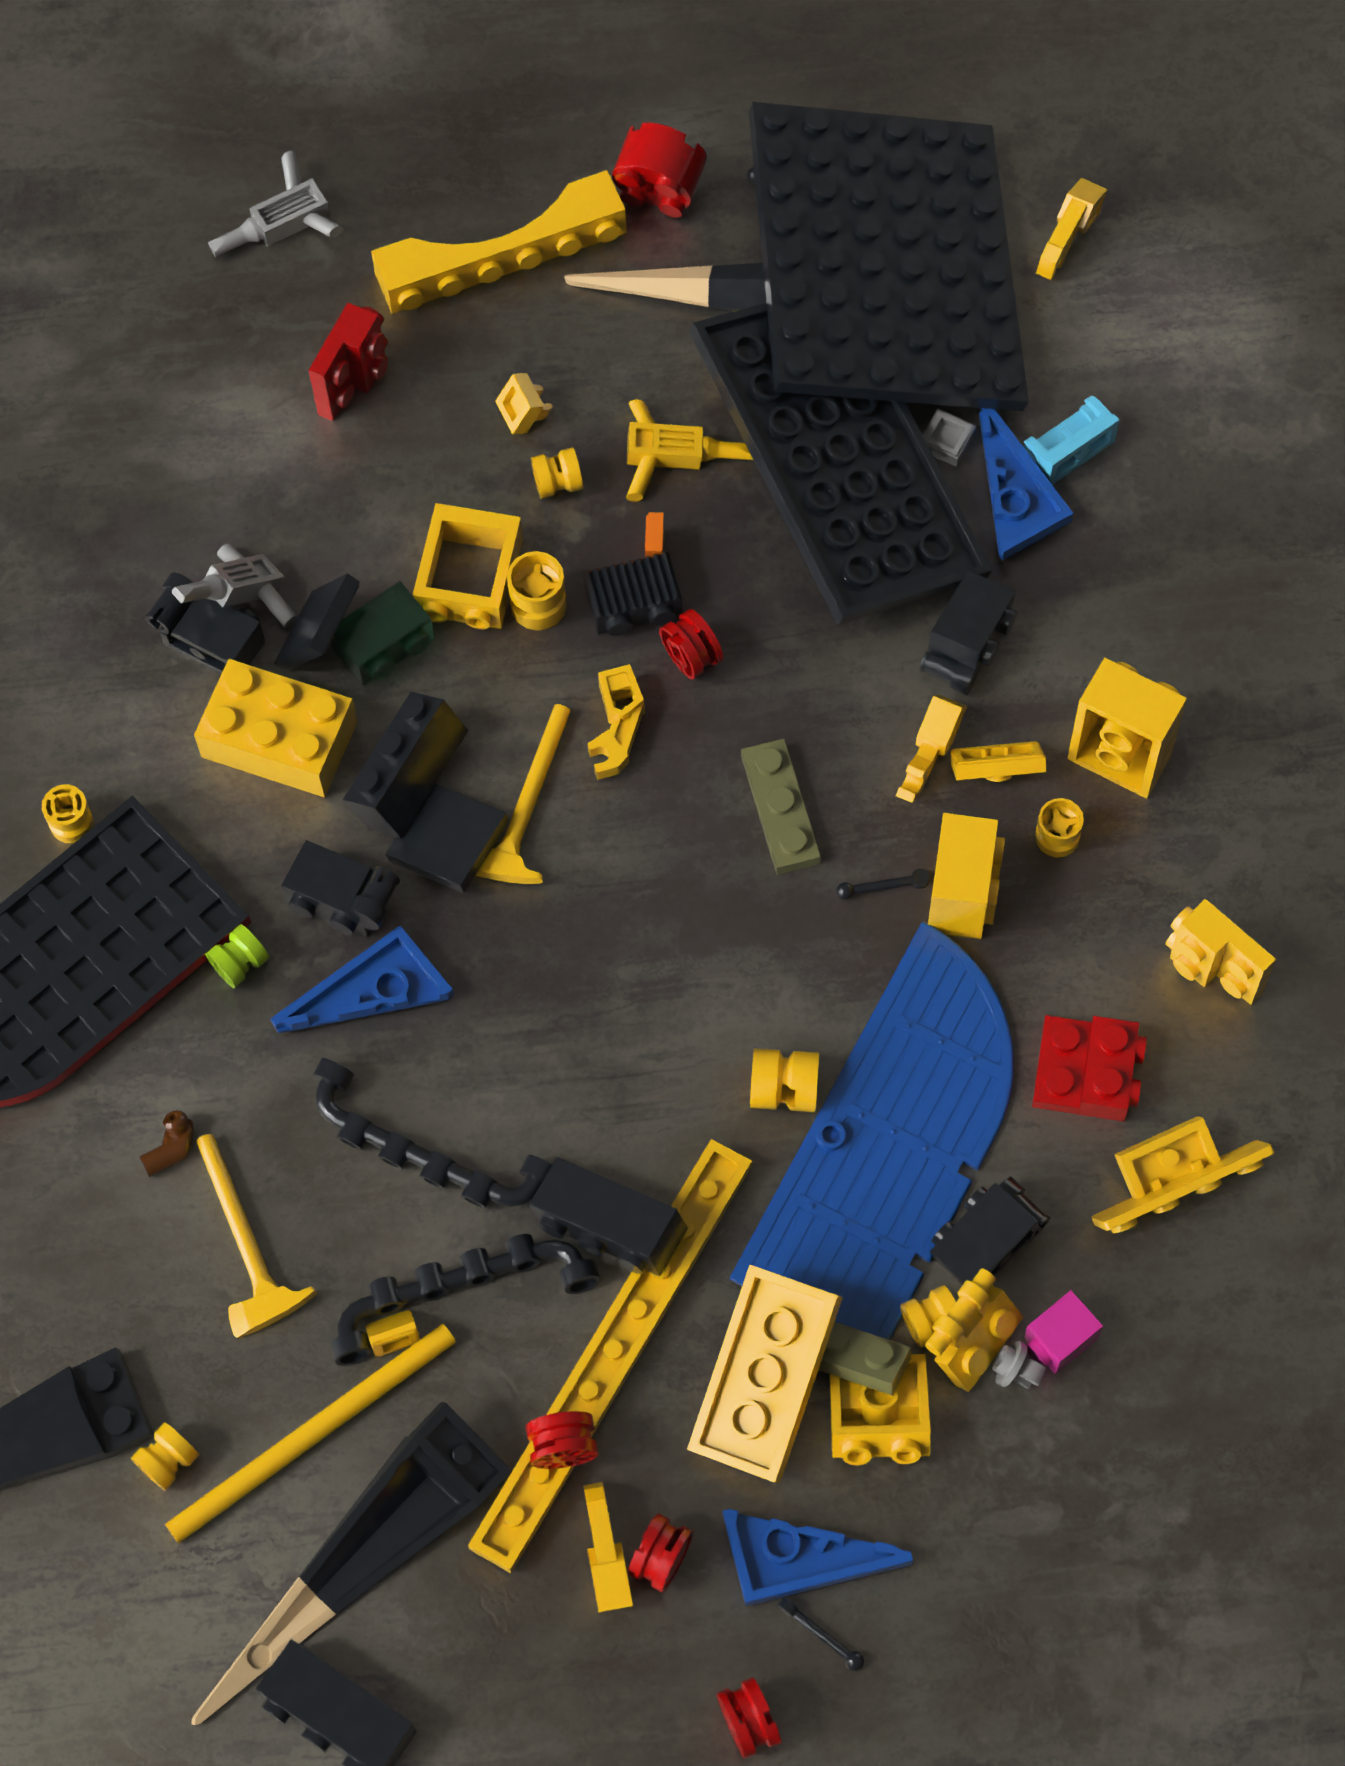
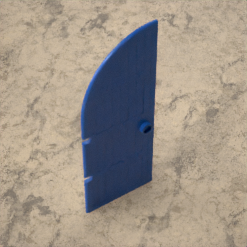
M921 922L729 1280L743 1286L749 1265H753L836 1294L843 1298L835 1322L891 1340L903 1317L900 1304L913 1298L924 1276L922 1271L910 1266L914 1255L930 1263L933 1257L930 1250L935 1246L931 1242L932 1238L942 1226L949 1221L952 1222L972 1184L971 1179L959 1174L958 1171L962 1163L974 1170H979L1004 1121L1014 1079V1051L1010 1027L994 987L982 969L962 947L934 926L928 925L927 922Z

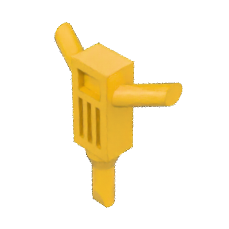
M636 399L629 402L637 422H630L627 465L638 466L626 495V499L629 501L637 502L643 499L655 467L699 470L701 461L707 462L716 458L754 461L745 443L718 441L712 437L703 436V427L656 424L644 401Z

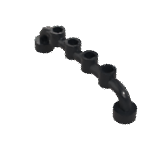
M321 1058L313 1073V1076L320 1081L316 1092L317 1109L323 1119L340 1129L336 1137L338 1140L358 1150H362L365 1142L381 1148L378 1155L380 1160L401 1170L406 1162L409 1161L423 1168L419 1175L422 1180L440 1189L445 1188L448 1180L464 1187L461 1197L480 1208L486 1209L490 1200L510 1207L528 1203L534 1197L553 1165L537 1156L528 1155L519 1171L521 1175L526 1177L525 1182L516 1188L506 1187L481 1172L472 1171L457 1164L454 1160L441 1153L427 1150L398 1133L389 1132L374 1125L371 1121L358 1114L340 1109L334 1102L336 1090L346 1092L355 1076L354 1073L344 1066L329 1059Z
M520 1234L505 1242L507 1253L489 1258L485 1248H475L466 1251L460 1256L462 1267L443 1272L441 1263L431 1262L419 1266L414 1271L415 1282L399 1287L395 1277L387 1276L376 1279L368 1286L371 1295L351 1303L341 1314L337 1326L338 1337L330 1343L335 1363L339 1366L355 1365L365 1361L372 1355L367 1333L356 1330L358 1323L367 1316L373 1314L389 1315L399 1311L403 1305L421 1299L424 1301L437 1300L447 1295L450 1290L466 1285L471 1287L482 1286L491 1282L495 1276L510 1271L526 1272L536 1268L540 1262L549 1259H559L566 1264L559 1272L564 1290L568 1294H579L589 1291L600 1284L601 1277L596 1262L592 1259H584L580 1251L568 1242L548 1240L534 1244L532 1235Z

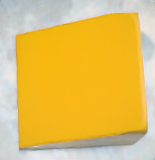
M405 1310L366 1325L375 1357L378 1356V1358L410 1347L420 1340L410 1310Z

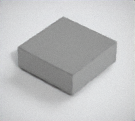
M937 409L922 436L934 457L957 467L976 434V425Z

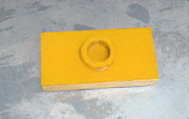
M1037 741L950 750L951 767L956 780L985 778L989 781L1001 782L1011 779L1012 775L1046 772V757Z

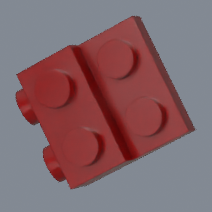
M347 302L309 368V376L319 416L334 421L340 408H346L350 403L354 388L368 393L374 381H379L384 376L388 366V357L385 355L388 340L381 332L384 317L377 310L367 306L361 308Z
M1045 1015L1032 1107L1124 1122L1128 1107L1137 1108L1140 1095L1141 1080L1132 1079L1134 1063L1143 1064L1147 1037L1138 1035L1139 1022L1094 1015L1092 1021L1088 1022Z

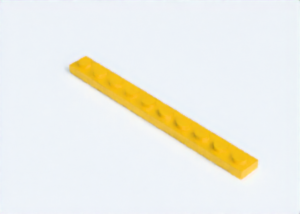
M713 1139L709 1141L671 1207L678 1210L688 1230L661 1277L646 1270L642 1274L630 1273L546 1415L568 1411L591 1413L594 1422V1430L590 1433L592 1438L752 1168V1160ZM532 1441L529 1442L468 1544L469 1550L509 1573L513 1572L575 1467L557 1469L532 1467L530 1454L534 1452Z

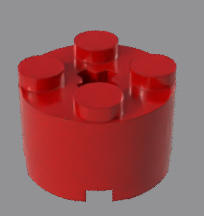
M647 122L642 123L640 130H635V127L632 126L628 131L612 172L613 182L621 190L620 199L632 207H642L643 203L658 206L659 210L669 217H681L684 209L688 208L691 204L707 162V154L703 147L697 143L695 149L685 143L686 134L666 125Z

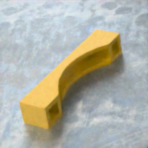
M606 170L568 183L558 199L542 215L524 227L502 237L466 244L432 243L410 237L372 250L375 275L392 314L402 310H413L425 302L443 296H454L463 289L480 283L494 282L503 275L521 269H532L541 262L558 256H569L587 246L599 242H610L619 235L627 233L626 210Z

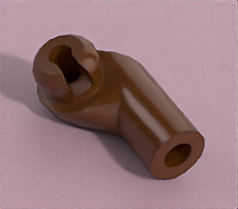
M172 1111L165 1116L163 1125L166 1130L162 1145L139 1156L149 1177L177 1164L187 1157L195 1131L193 1122L188 1119L183 1111Z

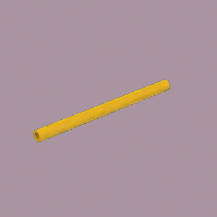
M442 1323L165 1523V1526L177 1543H181L456 1343L453 1335Z

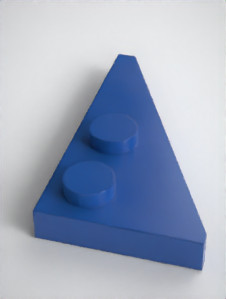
M982 408L981 412H979L998 555L1003 561L1071 523L1074 513L995 409Z
M398 926L270 1018L273 1027L280 1034L446 1001L454 996V992L405 930Z
M732 1509L722 1511L745 1606L913 1564L911 1551L899 1549L895 1545L878 1541L874 1544L847 1538L845 1534L810 1526L797 1527L790 1525L787 1521L771 1518V1521L738 1514L737 1510Z

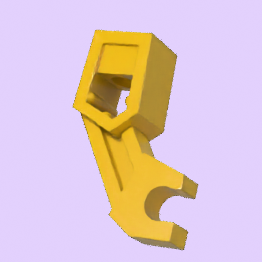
M1080 178L1067 193L1057 217L1058 225L1041 255L1036 274L1049 280L1054 277L1056 268L1060 269L1063 266L1077 232L1085 234L1099 216L1108 189L1083 178Z
M630 664L598 673L599 688L607 719L611 726L610 729L587 743L590 757L599 754L608 757L605 762L594 764L597 780L618 775L629 764V754L642 715L645 714L644 698ZM632 697L633 702L625 706L624 709L616 708V701Z
M940 694L933 696L917 734L915 745L920 748L905 771L907 775L902 786L897 791V797L911 803L918 799L939 755L944 757L952 746L967 709L966 705Z
M603 1482L583 1485L594 1548L587 1549L598 1611L604 1612L633 1606L622 1544H614Z

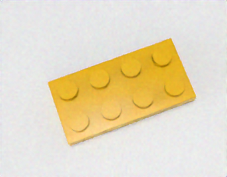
M749 1265L687 1450L774 1483H781L843 1297Z

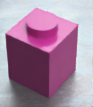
M1070 1290L1027 1326L1024 1340L1027 1342V1352L1034 1361L1044 1367L1048 1365L1057 1374L1099 1339L1103 1325Z

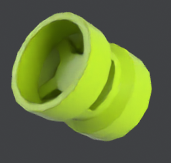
M242 924L229 933V943L226 942L223 945L216 944L205 953L206 958L215 971L232 988L237 987L246 979V972L249 971L250 966L259 968L270 959L263 945Z

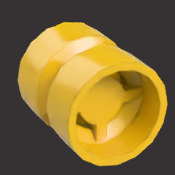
M527 552L517 557L509 566L507 573L512 615L517 623L527 629L537 631L549 629L559 623L564 617L567 608L563 568L556 558L544 552Z
M754 1048L750 1108L776 1110L781 1103H785L790 1111L816 1112L819 1052L793 1051L789 1057H784L780 1050Z

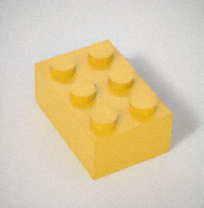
M1104 657L1079 700L1067 759L1147 799L1172 756L1187 698L1180 695L1179 691L1170 684L1164 682L1156 683L1140 675L1131 665L1124 662L1115 663Z
M228 659L194 733V737L201 757L325 798L356 728L358 719L353 698Z

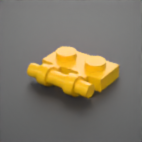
M983 1268L979 1270L972 1281L967 1280L957 1292L959 1299L947 1315L942 1314L932 1326L935 1332L925 1344L929 1351L937 1355L934 1360L953 1384L967 1392L971 1391L1023 1319V1315L1002 1289L993 1286L996 1281L995 1276Z

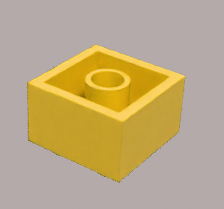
M943 813L928 925L934 926L946 935L981 939L984 924L993 925L1005 838L996 837L998 820Z

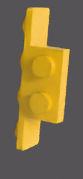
M1196 1116L1114 1154L1131 1198L1094 1214L1091 1218L1094 1225L1101 1229L1111 1230L1112 1233L1123 1232L1137 1225V1217L1152 1210L1155 1214L1163 1213L1177 1207L1180 1204L1179 1198L1193 1191L1196 1194H1203L1222 1185L1221 1178L1234 1172L1242 1175L1259 1169L1264 1165L1262 1159L1273 1155L1274 1150L1271 1144L1255 1140L1219 1157L1204 1118Z

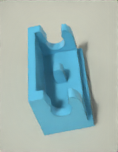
M1092 395L1084 400L1086 404L1081 406L1078 412L1038 439L1031 436L1024 441L1025 445L1023 447L1052 485L1116 441L1119 418L1115 414L1112 415Z

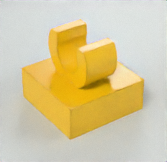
M527 373L512 374L495 401L512 434H526L535 420H544L553 408L551 403L543 404L540 399V395L544 391L543 387L533 384Z

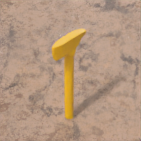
M561 704L554 705L505 836L495 849L492 848L475 876L518 884H541L543 882L541 873L525 867L524 861L520 856V844L571 710Z
M205 1134L199 1137L196 1142L252 1280L254 1297L243 1302L231 1304L228 1308L232 1332L236 1338H242L290 1315L317 1294V1291L312 1286L300 1291H292L285 1286L279 1287L270 1276L214 1134Z

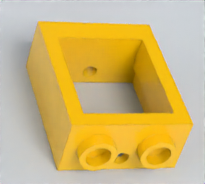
M435 503L413 591L416 615L423 616L432 622L450 620L465 623L475 629H488L489 627L502 629L509 600L507 573L509 566L519 557L523 541L521 517ZM443 540L502 550L491 597L431 588Z

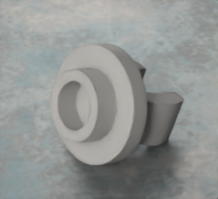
M1017 1341L1011 1347L1005 1345L999 1351L994 1360L992 1370L997 1372L995 1381L1002 1387H1006L1014 1381L1025 1388H1030L1031 1384L1036 1386L1040 1384L1046 1367L1034 1360L1025 1358L1027 1345Z

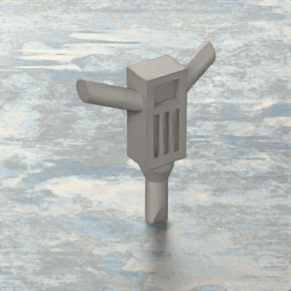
M287 151L281 159L287 190L249 208L251 217L239 228L208 242L215 257L246 242H258L263 239L268 247L307 227H312L331 238L338 237L343 233V226L327 219L330 217L328 202L313 178L301 183L296 151Z
M225 544L218 550L217 556L224 562L211 565L202 581L176 586L172 590V594L180 603L207 598L216 600L222 608L261 599L285 629L291 628L298 618L277 592L284 579L283 574L264 554L245 558L231 544Z

